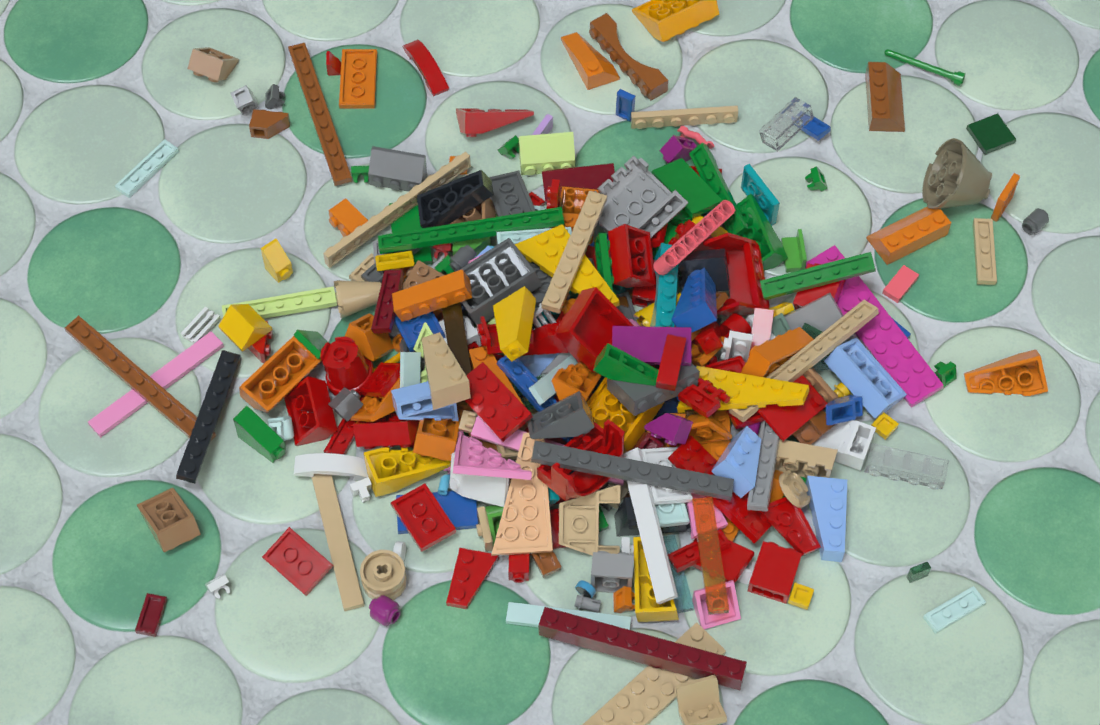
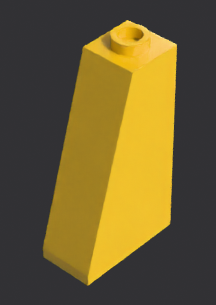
M525 286L493 305L500 350L511 362L527 353L529 348L536 298Z

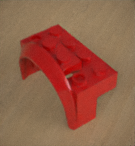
M610 419L604 422V429L594 422V428L590 432L574 437L564 446L622 457L625 431ZM557 462L553 466L541 464L537 468V478L565 501L570 497L579 498L590 495L599 490L611 478L575 471L568 475L572 470L560 468V464Z

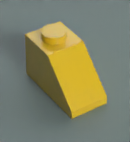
M276 238L261 248L265 269L278 283L288 279L293 274L292 264Z

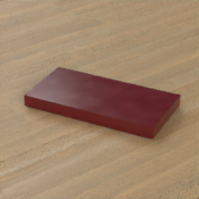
M614 163L542 171L545 204L547 205V200H550V198H547L548 186L551 187L552 179L560 180V195L562 186L598 190L607 179L613 182L611 176L615 173Z

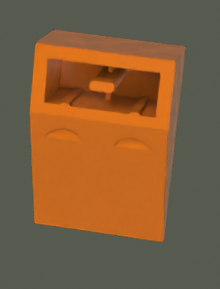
M562 186L559 207H562L564 227H571L573 231L589 191L598 192L599 190ZM594 233L591 237L589 244L593 243Z

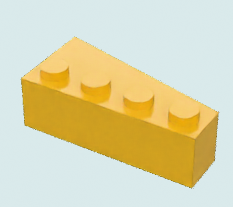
M633 537L635 613L637 621L679 620L673 599L662 604L656 602L641 537Z

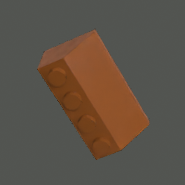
M868 62L865 80L869 131L905 132L901 74L886 62Z

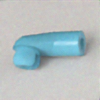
M450 474L441 477L438 494L447 495L450 485Z

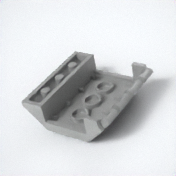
M633 156L624 164L627 170L623 167L619 168L611 176L613 182L607 179L598 188L600 194L607 195V201L598 224L607 233L614 228L627 224L650 232V238H652L688 205V202L676 190L671 193L648 171L649 164L642 158L637 159Z

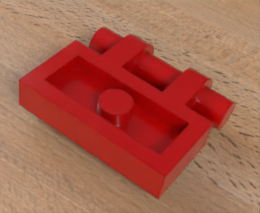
M702 378L698 379V387L692 384L678 394L681 402L705 418L711 416L721 407L720 401L724 403L730 401V396L726 394V391L721 388L717 389L713 386L712 382Z

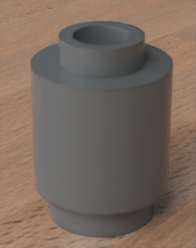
M1035 209L1023 220V230L1030 235L1037 233L1049 222L1048 213L1043 209Z
M469 245L461 247L449 259L450 267L455 272L460 270L477 256L476 252Z

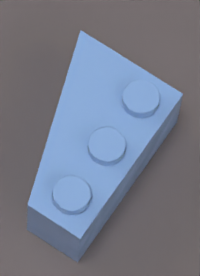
M428 381L391 390L393 406L398 419L423 420V418H434L435 421H441V419L459 421L456 403L433 410Z
M748 426L733 437L711 471L716 476L734 479L733 492L740 498L755 487L761 438Z

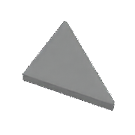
M828 293L784 317L791 330L801 327L815 339L844 315L831 293ZM855 333L851 335L848 339H846L843 343H846L856 338Z

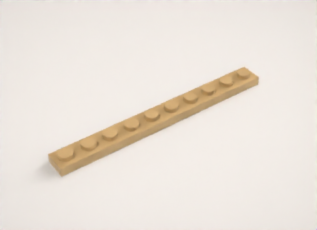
M464 152L456 156L453 161L442 166L435 174L428 176L421 184L414 186L407 194L400 196L393 204L386 206L379 214L372 216L362 226H358L354 232L344 236L340 242L329 247L323 253L325 264L329 268L410 211L418 205L417 195L447 184L471 167L470 155Z
M863 300L766 378L794 382L809 368H812L837 346L878 315V308ZM750 405L746 409H730L729 413L744 422L760 408H758V405Z

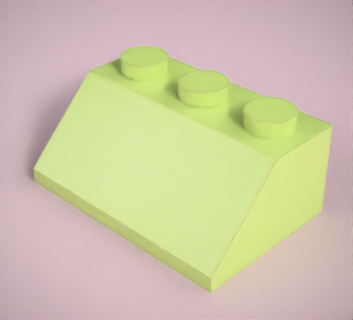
M573 132L519 136L521 175L542 174V171L574 168L575 149Z

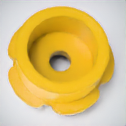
M840 382L838 385H834V392L838 398L851 394L843 383Z

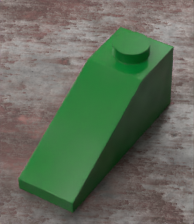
M609 343L597 356L593 371L610 380L651 386L656 385L659 372L658 369Z

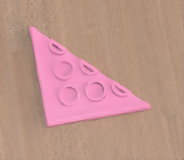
M458 430L453 465L454 474L531 480V471L521 469V465L511 459L506 460L502 458L501 453L492 448H485L482 446V442L472 436L468 438L464 435L463 431Z

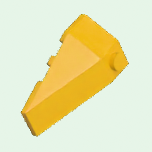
M379 448L364 452L363 454L367 474L375 497L396 492L451 467V461H442L430 456H420L413 453V450H408V448H401V450Z

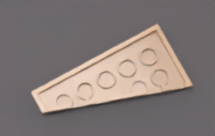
M523 433L516 463L521 465V469L531 471L532 477L531 480L511 479L491 556L553 551L548 486L537 478V468L541 464L531 462L534 442H544V438L531 439L529 433Z

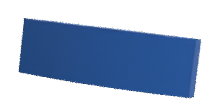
M848 395L830 401L826 405V425L855 420L856 417L863 416L862 396Z

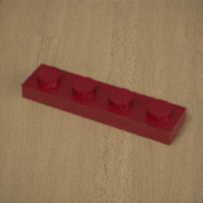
M402 269L384 271L371 327L373 334L392 333L396 315L393 307L392 293L401 291L404 279Z

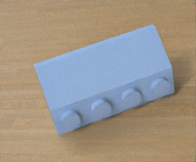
M857 337L837 346L824 360L828 368L838 376L841 383L854 396H862V405L874 418L879 417L883 412L886 413L907 395Z

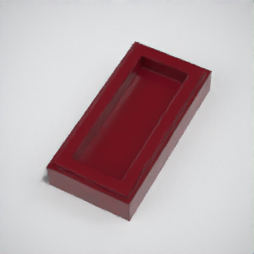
M146 594L135 628L137 634L156 637L168 600L167 597Z

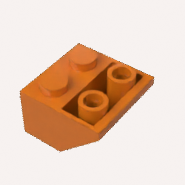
M369 313L349 323L345 336L355 341L366 359L375 361L392 352L394 347L389 333L373 334L371 327L374 316Z

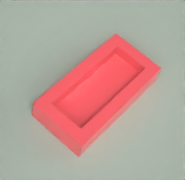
M903 265L883 289L882 294L899 303L917 281L919 274Z

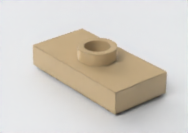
M477 507L479 524L476 525L477 534L482 536L485 552L492 551L493 541L485 507Z

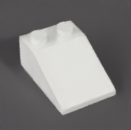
M455 452L452 453L449 488L463 497L504 507L508 494L509 478L454 474Z

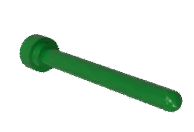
M886 49L884 52L888 57L951 79L954 85L960 87L966 73L961 71L954 73L889 49Z

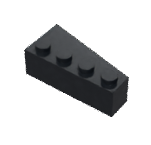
M479 170L417 195L420 226L422 228L449 225L494 195L492 180L482 170Z

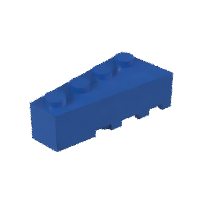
M705 268L695 270L688 276L672 316V321L676 327H691V333L717 320L716 285Z

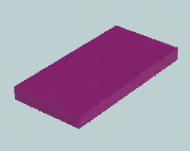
M613 326L612 346L648 365H660L667 334L685 337L687 339L681 366H691V327Z

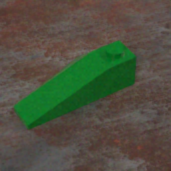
M749 194L737 204L749 228L741 237L756 241L760 247L764 271L773 269L788 257L780 239L754 196Z

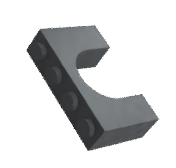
M692 363L691 366H681L676 391L656 388V385L616 381L608 378L607 389L635 416L677 397L681 391L692 384L698 386L700 371Z

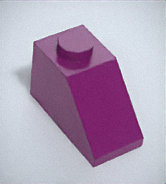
M673 135L659 151L663 154V159L667 163L681 158L687 162L691 160L689 153L697 147V144L692 139Z

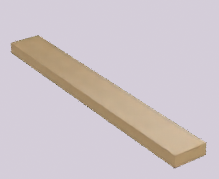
M314 474V477H312L313 486L344 611L364 607L332 475Z

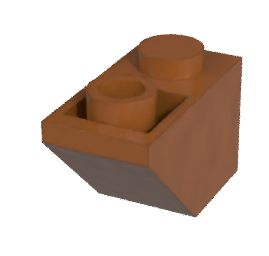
M253 109L249 124L251 137L270 139L290 127L289 113Z

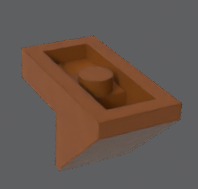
M821 410L792 435L799 443L811 445L835 424L826 425V413Z

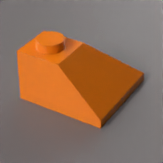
M698 413L687 418L693 422L688 437L691 435L700 444L732 439L730 432L712 416L705 418Z

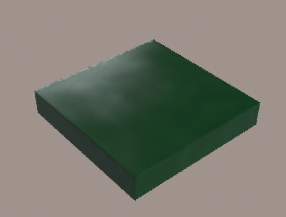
M998 113L968 124L966 128L984 155L1016 142L1015 136Z

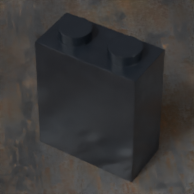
M725 248L693 251L678 264V271H681L682 276L679 277L680 288H684L688 276L693 271L705 268L716 285V292L729 290L730 279Z

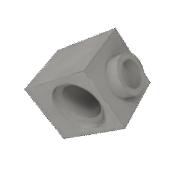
M247 85L230 93L237 109L242 114L259 107L253 92Z

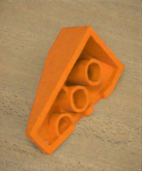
M577 32L561 37V41L587 90L620 80L613 64Z
M1036 349L1019 353L964 373L967 391L970 393H1004L1005 395L1021 394L1023 396H1032L1048 392L1041 355Z
M581 361L576 365H568L566 369H559L551 381L559 401L580 391L587 402L602 375L592 372Z

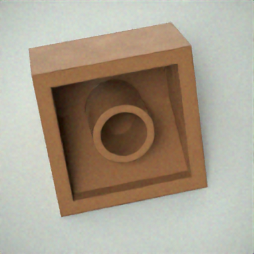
M210 47L195 48L192 50L187 69L192 70L193 74L197 76L204 75L209 77L208 80L218 83L228 78L238 64L239 59Z

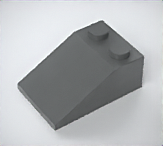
M580 391L532 415L533 417L527 421L531 439L577 437L581 434H587L594 428L591 409Z

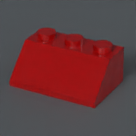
M627 224L608 231L614 284L625 288L656 285L650 232Z
M307 376L284 397L288 416L292 419L295 446L326 440L337 431L333 409L328 405L331 401L325 380Z
M392 412L374 422L357 421L353 424L356 447H364V449H373L376 446L391 448L394 445H400L401 448L410 447L415 442L419 420L398 419L396 412Z

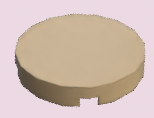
M787 470L779 476L780 487L786 498L794 506L803 508L810 503L811 497L810 495L807 496L806 493L808 492V487L797 473H791V470Z

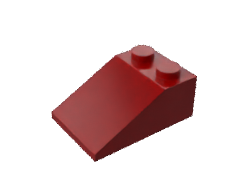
M803 375L796 379L794 383L809 385V393L804 405L778 406L777 404H766V407H762L757 411L782 441H785L827 405V402Z

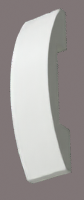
M330 453L295 456L294 476L314 477V474L352 476L353 480L358 481L368 477L363 458Z

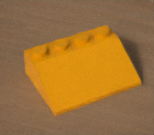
M650 0L633 8L632 13L654 38L665 42L673 36L683 34L686 30L699 26L704 21L712 20L715 16L719 15L717 0Z
M606 377L587 402L591 409L593 421L604 429V422L610 419L625 431L623 454L633 449L646 430L644 429L645 425L653 420L665 403L663 402L634 416L607 389Z

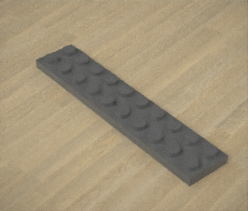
M519 170L489 177L492 180L494 193L490 199L493 202L497 217L535 211ZM528 261L542 283V286L531 292L536 298L535 308H539V304L542 303L552 277L540 270V266ZM568 293V295H567L566 300H569V299H570V294H569V293Z

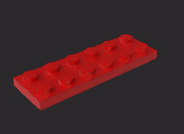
M691 435L687 438L685 444H681L667 458L676 468L715 475L711 471L717 460ZM732 492L731 500L706 496L754 544L771 526L759 511L747 510L749 492L742 498Z

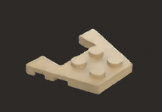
M620 485L559 503V544L592 556L593 552L598 551L618 554L620 552L619 545H598L599 503H620Z

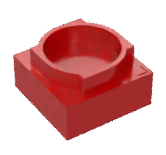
M597 287L581 291L570 310L564 315L557 326L555 335L578 362L582 361L592 372H595L593 369L597 356L607 343L612 345L613 326L634 325Z

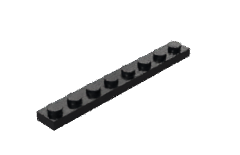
M222 350L179 465L176 479L196 483L238 367L240 354Z

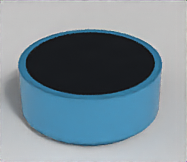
M580 580L575 586L576 591L580 595L584 594V597L593 598L596 593L595 588L584 580Z

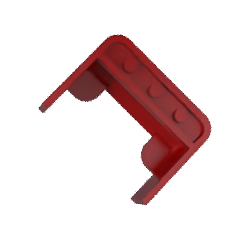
M725 233L703 241L705 246L714 249L725 248L730 279V298L724 302L723 307L719 308L717 314L729 317L736 313L740 316L754 314L755 308L769 309V300L764 299L760 284L761 280H765L758 243L731 233Z

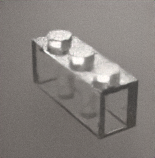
M797 97L787 103L779 113L759 130L762 143L779 151L814 118L811 105Z

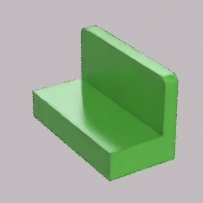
M798 229L796 237L781 238V243L788 257L784 261L786 273L803 270L806 266L807 257L802 229Z

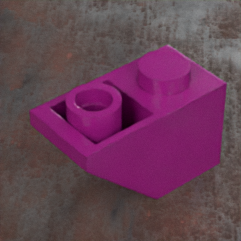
M666 413L646 424L644 429L650 431L651 436L658 439L663 437L666 439V443L676 446L677 443H686L693 422L679 415Z

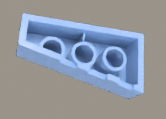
M807 476L805 484L808 487V492L806 493L811 497L809 508L813 517L812 521L813 526H815L816 538L821 546L819 549L821 560L842 562L845 553L847 479Z

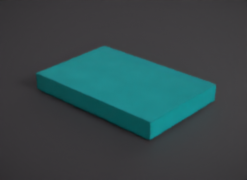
M750 164L745 165L741 189L746 196L749 194L754 196L772 226L776 224L780 202Z

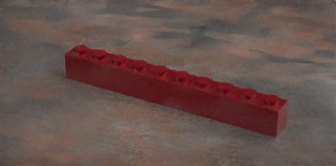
M544 607L538 625L540 636L696 679L715 675L718 685L741 690L746 671V661Z

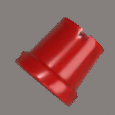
M346 336L336 337L334 342L330 344L328 341L321 349L320 357L326 371L325 379L329 391L336 396L345 387L349 391L355 390L361 396L360 389L375 370L371 360L364 357L355 341Z

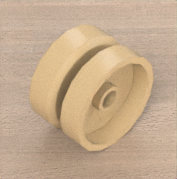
M377 550L366 556L361 563V581L364 592L369 598L377 599L379 596L385 595L395 600L403 593L406 588L407 578L403 560L398 554L390 550Z

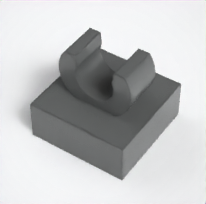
M272 84L265 93V108L272 109L274 105L282 107L285 101L280 100L283 99L285 93L279 92V85Z

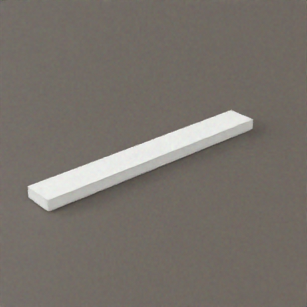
M638 447L622 455V458L644 462L641 449ZM627 481L656 602L662 604L677 598L678 595L651 488L647 484Z

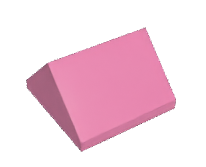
M733 580L693 592L692 605L699 624L703 629L741 619Z

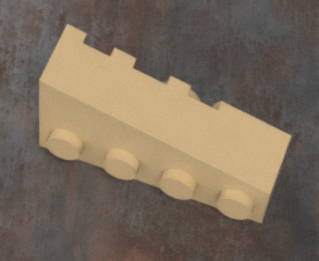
M441 333L423 337V356L433 410L469 399V380Z
M780 439L775 470L781 472L791 470V473L795 472L800 477L806 479L807 476L830 478L838 450L787 440L782 441Z

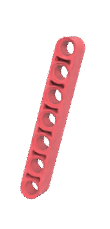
M724 200L654 262V270L660 275H666L734 214L735 208L730 201Z

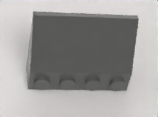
M507 238L460 269H463L469 277L472 290V298L461 303L476 325L480 324V317L484 316L486 322L495 316L493 305L525 286L532 292L542 286L536 272L510 238Z

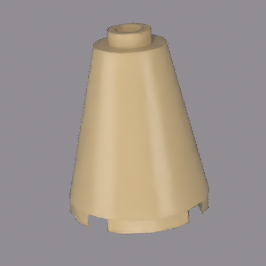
M334 281L340 318H345L377 304L381 283Z

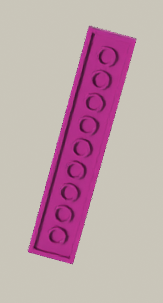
M834 245L807 261L805 269L808 263L822 265L845 259V257ZM859 276L845 279L837 302L838 307L843 315L863 300L878 308L879 314L856 331L855 335L905 391L907 395L904 399L912 408L943 389V383Z

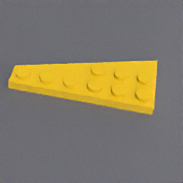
M559 225L519 242L515 246L525 256L526 260L530 263L534 262L540 266V270L553 278L570 234L563 225ZM584 254L570 290L575 294H580L582 290L597 287L615 307L619 306V299Z
M696 366L700 371L699 379L709 380L713 383L714 387L723 389L730 396L728 403L720 401L721 407L718 410L746 409L750 405H758V408L766 407V404H777L778 406L804 405L809 393V385ZM681 401L677 406L678 413L692 409Z

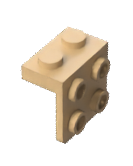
M715 675L676 686L678 712L683 725H717L727 722V716L719 700L718 680Z

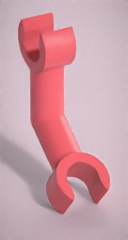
M680 126L677 130L682 133L680 137L695 139L699 144L705 143L710 149L715 147L711 141H706L698 132L690 131L685 126Z

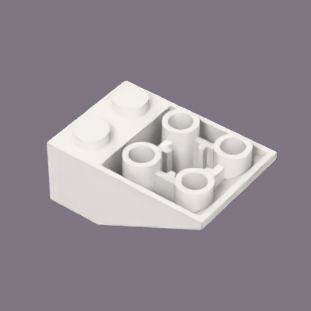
M854 420L838 423L811 445L837 449L835 462L861 471L876 427Z

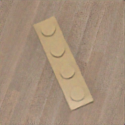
M974 218L973 235L977 284L996 285L993 219Z

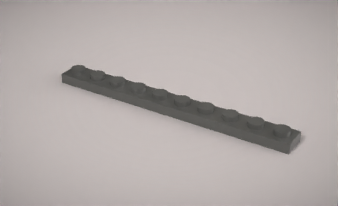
M535 441L531 458L533 463L553 466L557 462L560 464V468L719 499L731 500L734 479L540 441Z

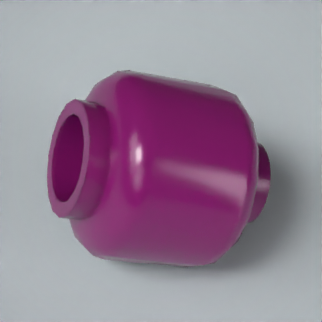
M381 595L377 599L374 598L369 605L370 617L383 626L394 624L401 613L399 604L385 595Z

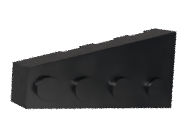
M625 497L614 514L616 537L640 535L632 500L630 497ZM688 523V525L661 527L662 533L691 532V525Z

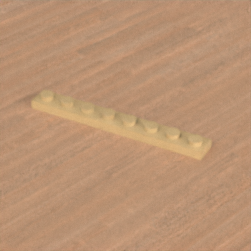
M589 191L542 301L541 309L560 314L606 204L607 195Z

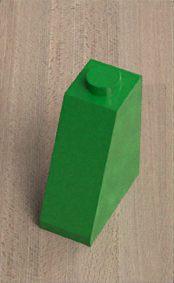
M247 405L233 418L238 438L270 462L274 463L284 455L286 450L284 440Z

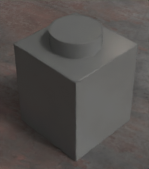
M344 387L328 405L348 422L364 404L359 400L361 396L355 390L349 391Z

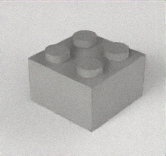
M607 551L593 552L591 585L595 588L596 592L614 593L623 586L632 587L634 555H629L625 552L611 554Z

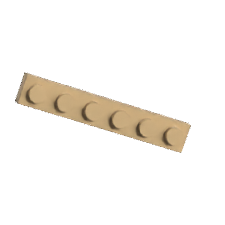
M738 106L631 112V129L737 122Z

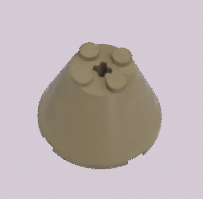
M952 138L944 142L936 151L937 157L933 164L929 163L925 173L922 197L923 201L928 204L927 207L943 209L975 205L981 202L982 199H987L990 194V189L988 188L992 179V173L983 166L961 140Z

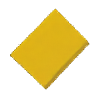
M249 304L230 305L218 325L219 329L242 352L273 330Z

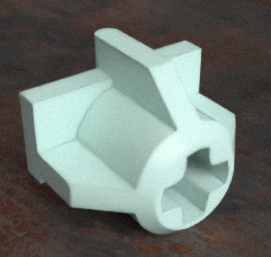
M290 416L268 419L269 427L284 441L294 437Z

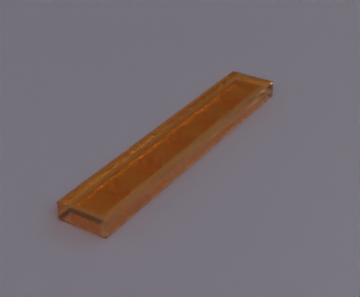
M713 498L692 499L708 615L729 613Z

